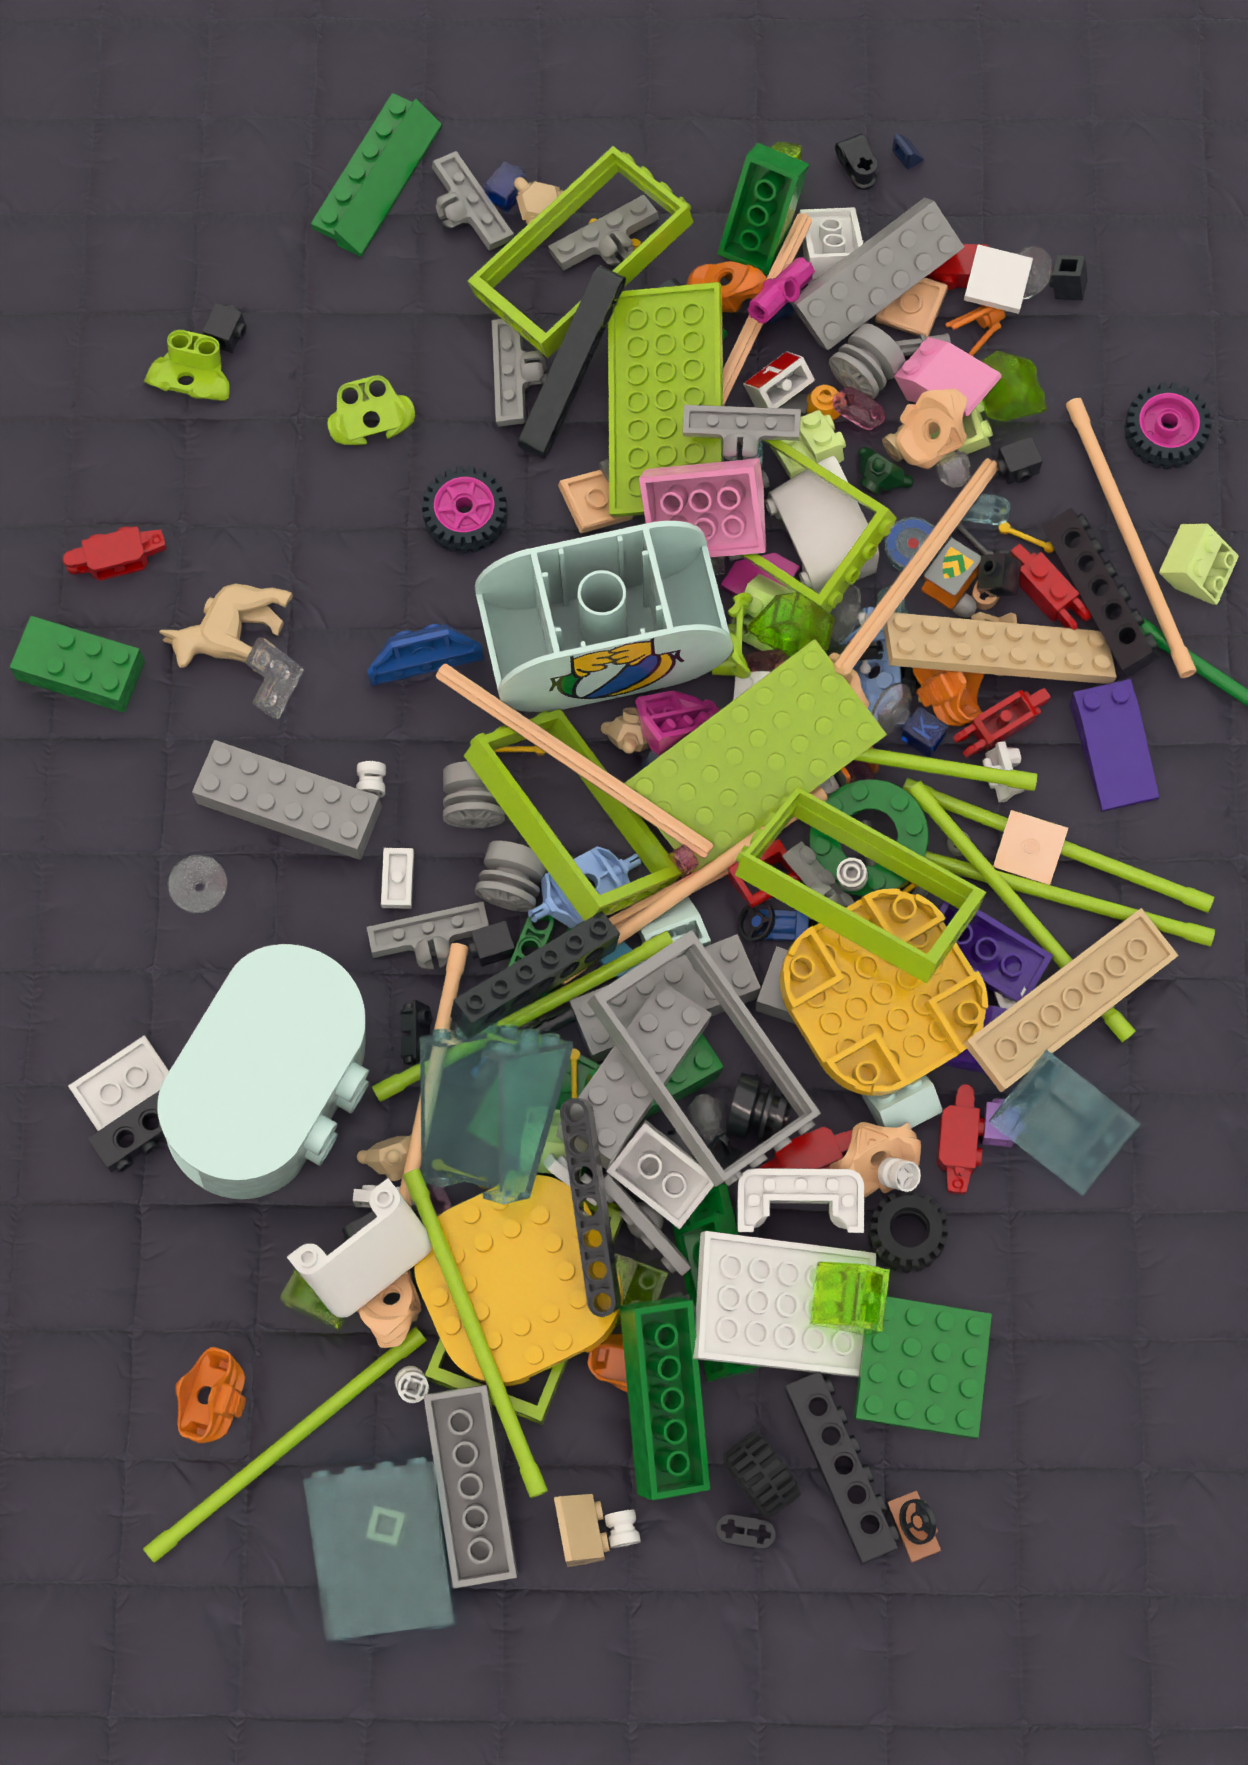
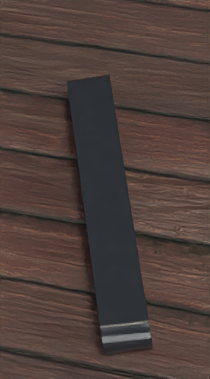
M601 265L594 271L518 441V447L543 459L550 453L623 292L626 277Z
M571 1098L562 1104L560 1118L587 1304L589 1310L594 1315L605 1317L619 1309L621 1295L594 1110L588 1100ZM576 1103L581 1105L584 1110V1115L579 1121L573 1120L570 1115V1109ZM579 1135L585 1136L588 1140V1148L583 1153L579 1152L574 1145L575 1139ZM584 1166L590 1168L593 1173L592 1181L589 1184L583 1183L579 1177V1172ZM587 1198H592L597 1203L598 1207L594 1215H589L584 1210V1202ZM592 1229L601 1233L602 1242L598 1247L591 1245L588 1240V1235ZM596 1261L604 1263L607 1268L604 1278L596 1277L593 1272V1265ZM600 1293H605L611 1298V1306L608 1310H604L598 1305L597 1298Z

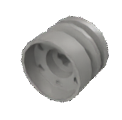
M864 323L849 337L848 344L842 345L838 352L833 354L829 359V366L836 379L849 392L862 400L871 401L878 395L880 390L884 389L886 380L894 378V375L906 360L898 344L888 334L872 324Z
M468 761L453 763L443 769V791L448 794L443 799V806L445 808L443 810L444 822L455 827L475 829L493 827L505 821L504 810Z
M492 841L489 843L484 858V865L489 870L480 872V882L476 884L475 894L490 904L512 911L528 912L534 909L537 903L535 897L539 896L540 893L539 887L534 883L541 882L547 869L533 850L527 846L508 841Z

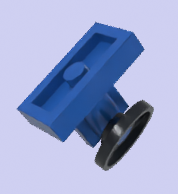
M766 902L759 905H765L768 910L760 909V913H758L747 904L742 909L738 918L739 933L744 939L751 942H760L762 940L795 941L808 929L809 917L797 910H774ZM749 911L751 914V918L749 920V925L751 929L748 935H746L744 931V919Z

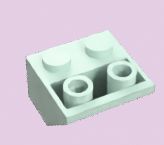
M686 897L638 931L642 943L666 930L674 942L692 930L704 947L711 945V940L702 918L689 897Z
M926 1075L891 1094L879 1096L861 1094L878 1126L897 1128L910 1123L911 1128L943 1112L934 1084Z

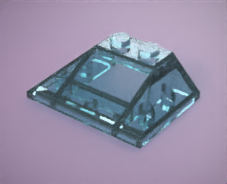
M1047 1049L989 1120V1123L1081 1195H1084L1140 1126V1123Z

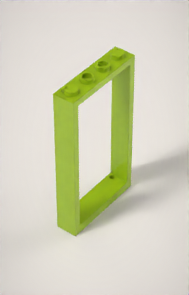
M614 146L468 280L475 297L547 358L560 348L580 302L545 333L493 288L615 174L621 173L672 215L613 270V272L626 277L625 286L694 223L690 213L692 208L683 197L677 198L663 181L657 182L646 167L642 166L640 168L628 153L626 154L624 151L621 153Z
M761 440L876 513L819 594L757 553L739 555L827 614H830L832 609L836 608L838 603H841L843 594L849 585L857 581L860 576V570L866 561L874 557L877 552V546L883 537L891 533L890 530L897 518L890 509L783 441Z
M561 709L549 713L543 711L536 717L529 719L605 770ZM503 725L492 733L486 735L485 733H480L470 741L471 746L464 757L584 921L601 911L607 916L636 904L670 886L682 874L681 870L638 814L580 776L651 872V874L599 895L494 752L497 749L525 740V738Z
M797 787L790 796L786 795L782 798L776 813L772 811L768 815L763 830L758 828L750 840L751 845L749 847L743 846L736 858V862L739 865L735 875L927 984L978 912L986 892ZM794 816L959 910L931 950L926 954L760 860L761 856Z
M519 1168L517 1171L509 1169L503 1183L517 1177L535 1174L530 1171H521ZM585 1200L591 1213L595 1214L598 1207L597 1204L594 1206ZM607 1201L614 1246L624 1219L619 1214L621 1212L619 1211L620 1206L615 1203L610 1204ZM439 1339L425 1374L426 1379L451 1390L483 1385L440 1368L447 1351L441 1339ZM568 1360L552 1367L537 1406L508 1395L517 1416L543 1425ZM490 1394L491 1405L495 1406L492 1396Z

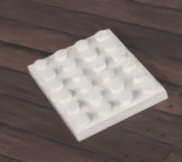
M710 1231L701 1232L695 1319L696 1340L693 1359L859 1377L868 1295L875 1293L876 1253Z

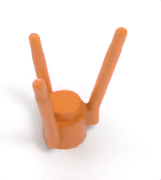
M981 305L977 309L947 322L945 326L955 330L977 320L981 327H989L988 331L968 353L974 356L992 334L1001 328L1000 321L1005 318V311Z

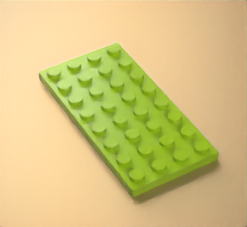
M720 282L623 291L608 323L609 515L611 517L644 515L639 477L646 469L724 462L722 439L683 436L684 405L723 406L722 285Z
M814 639L624 784L713 843V848L708 856L702 858L660 830L685 865L694 873L758 828L764 826L768 815L772 811L775 813L778 811V805L783 797L786 795L790 796L797 787L810 793L887 734L843 675L835 672L834 663L816 639Z

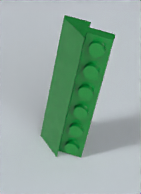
M394 93L391 94L311 222L313 230L336 240L337 246L360 257L366 251L442 128V124L416 98L411 102Z
M720 1184L717 1187L714 1185L680 1229L672 1224L677 1249L691 1263V1268L683 1276L688 1298L693 1300L694 1319H696L700 1233L710 1231L738 1235L727 1184ZM703 1360L707 1382L753 1373L755 1369L761 1367Z

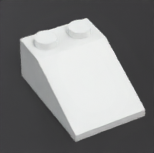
M855 207L800 210V213H806L812 218L810 228L802 242L804 259L812 263L815 270L808 285L863 244Z
M646 1120L641 1123L610 1168L606 1170L608 1174L679 1229L714 1186L697 1161Z

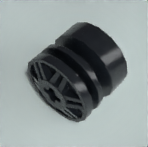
M741 1073L729 1115L726 1135L745 1140L751 1127L757 1128V1143L762 1144L766 1131L772 1132V1137L788 1125L792 1106L783 1093L781 1097L775 1095L777 1084L774 1080L767 1093L761 1092V1077Z

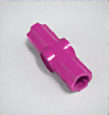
M803 257L796 258L776 278L767 279L763 284L762 291L750 301V306L747 309L750 317L757 320L758 323H766L786 303L795 302L799 298L800 290L812 279V275L815 272L812 263L807 262Z

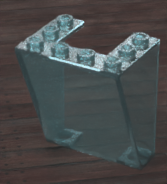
M498 1022L470 1039L466 1038L458 1026L453 1031L450 1029H435L432 1035L421 1036V1173L425 1183L445 1187L468 1182L490 1189L493 1188L494 1190L483 1192V1199L501 1204L530 1198L572 1053L573 1042L560 1039L559 1034L540 1035L539 1030L536 1029L518 1030L517 1025L498 1026Z
M425 1457L407 1460V1465L395 1466L394 1462H383L375 1464V1469L363 1471L362 1466L344 1468L343 1474L333 1475L329 1470L311 1473L312 1478L304 1479L327 1642L336 1643L362 1639L361 1636L419 1628L431 1630L456 1626L450 1565L433 1462L426 1461Z

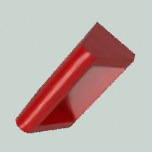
M780 839L774 841L761 856L760 860L770 866L781 862L790 873L788 876L799 882L802 881L782 857L787 850ZM738 862L728 868V879L751 908L773 897L762 890L752 895L744 883L745 880L735 875L739 865Z

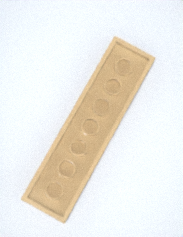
M894 612L883 626L889 666L1100 684L1114 683L1117 678L1111 649L1101 631L1072 630L1062 627Z
M1141 908L963 1044L999 1091L1002 1092L1179 955Z

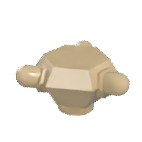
M518 177L514 181V186L519 191L516 199L522 220H526L527 224L564 192L557 186L537 181L528 183L522 177Z
M635 707L623 709V715L616 717L614 721L604 722L601 725L602 733L608 735L610 741L625 753L630 754L634 751L640 752L650 748L649 743L642 735L638 712Z
M411 1135L395 1136L378 1142L368 1150L359 1151L357 1160L362 1164H367L378 1174H386L390 1181L400 1180L404 1172Z

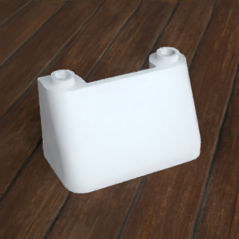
M835 456L818 462L819 465L848 483ZM807 469L768 492V498L765 500L770 516L775 515L777 519H782L800 557L803 571L799 573L801 583L819 594L868 525L858 502ZM878 548L874 557L867 560L861 568L860 576L857 580L877 572Z
M753 1168L742 1173L743 1176L739 1178L737 1192L738 1232H754V1228L762 1225L767 1216H769L770 1203L829 1204V1216L834 1225L847 1229L848 1232L864 1233V1182L860 1174L854 1170Z
M389 1178L378 1185L371 1192L369 1204L378 1217L328 1256L315 1244H304L287 1256L328 1310L337 1317L344 1318L355 1313L425 1258L432 1250L425 1226Z

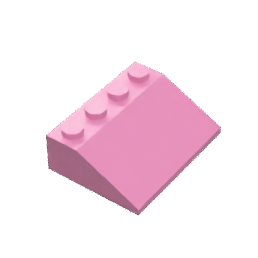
M760 458L646 469L639 477L646 523L682 521L699 527L705 534L710 557L766 552L764 486Z

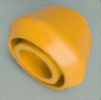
M820 385L807 395L808 414L820 410L823 416L829 414L832 420L837 419L841 415L844 401L841 394L834 387Z

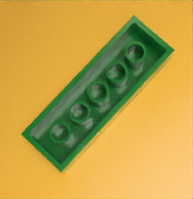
M672 1297L620 1305L637 1495L650 1500H658L710 1490L699 1363L698 1359H693L696 1340L693 1300Z

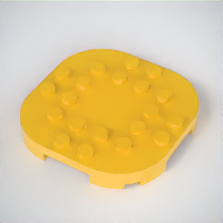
M900 889L877 890L846 907V909L928 954L946 929V925L943 922L946 918L932 902L919 894L913 895L902 892ZM818 923L805 930L790 946L780 970L779 983L784 1005L820 1065L836 1083L858 1094L879 1096L891 1094L905 1088L966 1050L967 1048L963 1043L983 1029L985 1013L988 1008L985 983L979 971L974 972L957 943H955L926 984Z
M521 1176L464 1201L438 1216L504 1386L522 1384L529 1381L530 1377L586 1351L588 1353L603 1343L612 1333L619 1317L620 1307L613 1314L598 1317L589 1310L587 1304L571 1187L548 1176ZM584 1202L585 1212L592 1215L586 1202ZM594 1229L588 1235L591 1245L598 1247L602 1242L601 1233ZM432 1247L431 1252L414 1265L419 1291L444 1348L452 1361L468 1376L486 1383ZM596 1261L593 1265V1272L596 1277L604 1278L607 1268L604 1263ZM617 1269L621 1295L620 1305H623V1284L619 1271ZM600 1293L597 1298L600 1308L608 1310L611 1306V1298L605 1293Z

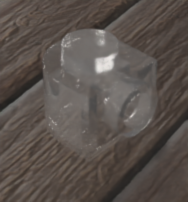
M956 449L935 464L940 481L951 488L963 486L971 478L968 469L971 464L965 452L960 453Z

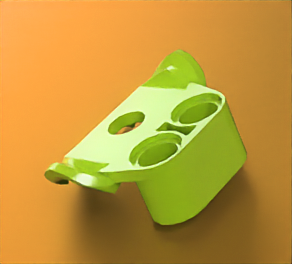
M185 330L171 332L167 337L168 353L164 357L157 358L151 364L144 382L163 391L172 390L185 393L193 398L227 400L230 387L226 376L221 371L219 342L211 336ZM182 376H191L194 379L189 385H182L178 382Z
M380 375L343 384L338 390L337 411L328 418V430L333 440L343 445H366L367 441L363 437L387 431V439L392 438L413 423L415 418L414 406L407 396L397 395L389 381ZM372 384H383L386 388L385 393L380 397L373 396L369 391ZM347 390H353L358 394V400L353 404H347L342 399L343 393ZM368 412H375L380 418L379 424L374 428L367 427L363 422V417Z
M740 593L733 597L735 604L728 610V614L734 617L737 624H727L733 643L732 652L723 663L712 670V675L737 676L741 679L749 678L751 675V671L747 667V662L742 654L743 617L749 608V604L753 601V596L749 593Z

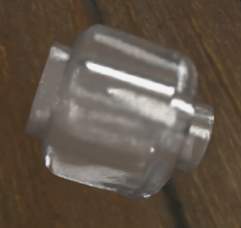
M701 1094L696 1096L694 1101L687 1106L686 1117L703 1141H713L716 1135L720 1136L727 1129L728 1118L721 1099L712 1097L709 1094Z

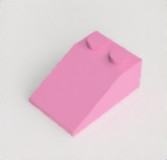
M928 337L894 375V378L906 400L917 403L922 393L929 390L954 388L959 390L967 397V405L963 416H968L1002 376L1000 372L953 344Z

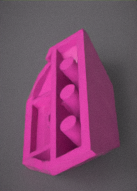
M673 690L641 696L635 701L642 735L649 743L651 750L658 756L662 755L720 711L713 701L706 699L701 701L692 695Z

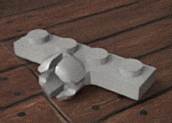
M455 151L433 161L432 169L449 192L438 197L436 211L440 220L448 218V220L443 221L444 226L453 228L462 223H469L489 251L510 242L513 239L514 233L458 152Z
M642 195L549 245V252L563 271L595 254L600 255L607 264L618 266L620 261L615 257L617 254L624 261L634 251L632 240L628 236L658 220V211L645 195Z
M502 319L492 320L496 423L498 427L526 423L525 390L531 385L543 384L545 382L547 374L543 373L547 370L546 360L538 350L523 351L522 336Z
M684 405L683 436L722 439L723 456L729 461L738 460V448H743V460L756 459L758 443L761 440L799 441L801 409Z
M802 841L782 856L809 888L845 908L854 903L851 896L843 892L837 885L832 873L824 869L818 862L813 850L805 846Z
M483 901L368 926L367 932L373 958L409 950L415 952L417 964L421 968L434 970L431 956L437 955L440 968L446 966L451 942L472 937L471 931L489 926Z
M606 1173L603 1176L606 1199L610 1204L615 1201L622 1208L619 1214L626 1221L630 1232L637 1238H641L651 1250L656 1247L664 1256L661 1259L662 1263L672 1274L677 1270L683 1276L691 1268V1263L662 1232L663 1216L646 1202L637 1203L614 1177Z

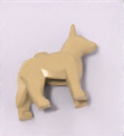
M241 584L224 586L215 598L210 597L204 607L206 615L200 625L190 626L178 631L160 630L159 632L165 636L163 641L172 645L180 668L187 667L193 657L199 653L214 658L242 661L250 665L253 671L259 673L265 663V659L261 658L262 651L240 641L242 622L265 624L271 628L274 635L279 636L284 625L283 620L267 605L276 603L286 608L293 594L276 588L259 589Z

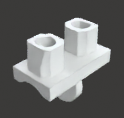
M1004 741L997 742L994 749L985 753L986 759L982 760L984 767L1013 770V767L1021 763L1019 748L1007 747ZM989 782L990 788H995L999 802H1007L1012 796L1025 791L1024 789L1011 788L1006 785Z

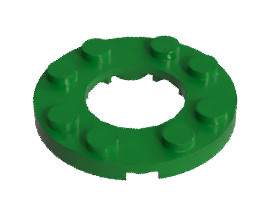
M867 779L846 784L828 796V800L825 801L826 803L851 817L864 810H876L888 815L895 823L898 832L897 842L925 858L929 845V829L925 815L916 800L901 787L887 781ZM811 826L810 848L823 868L832 873L835 882L843 892L863 897L877 890L901 889L910 882L880 864L865 866L868 872V880L862 889L858 891L844 889L837 877L839 864L847 859L840 842Z

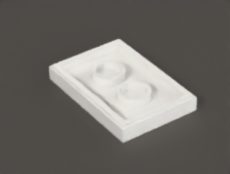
M144 1035L68 1087L99 1131L158 1092L169 1071Z

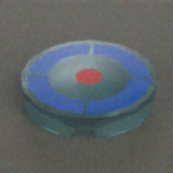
M917 517L903 518L895 522L890 530L891 533L885 536L884 551L890 564L902 572L935 526L925 519ZM940 550L937 552L932 561L926 567L927 570L932 565L937 556L940 554Z

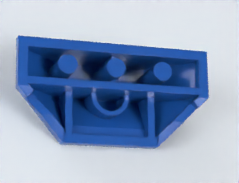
M431 624L419 631L412 632L406 630L398 632L395 636L389 637L368 668L370 684L374 686L438 671L443 664L456 667L484 660L482 645L447 624Z

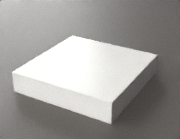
M978 245L964 300L1019 314L1033 258Z

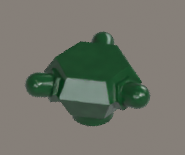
M867 447L859 449V472L864 475L859 483L879 495L883 488L889 491L894 487L910 488L913 485V478L906 475L901 467L873 449Z

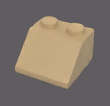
M593 1494L554 1497L567 1567L605 1560L604 1552H608L610 1549L607 1533H600L598 1525L599 1520H604L601 1501L594 1502Z

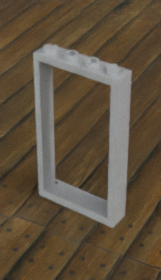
M692 930L594 994L587 1002L715 1187L724 1181L727 1186L731 1185L743 1176L740 1170L749 1164L752 1169L768 1159L764 1154L771 1148L778 1152L792 1142L788 1137L792 1133L798 1131L801 1136L816 1125L812 1119L820 1115V1111ZM683 953H685L799 1116L795 1121L725 1170L717 1162L608 1005L609 1002Z

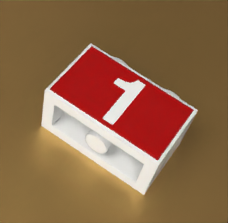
M786 351L743 383L755 407L779 408L815 381L802 356Z

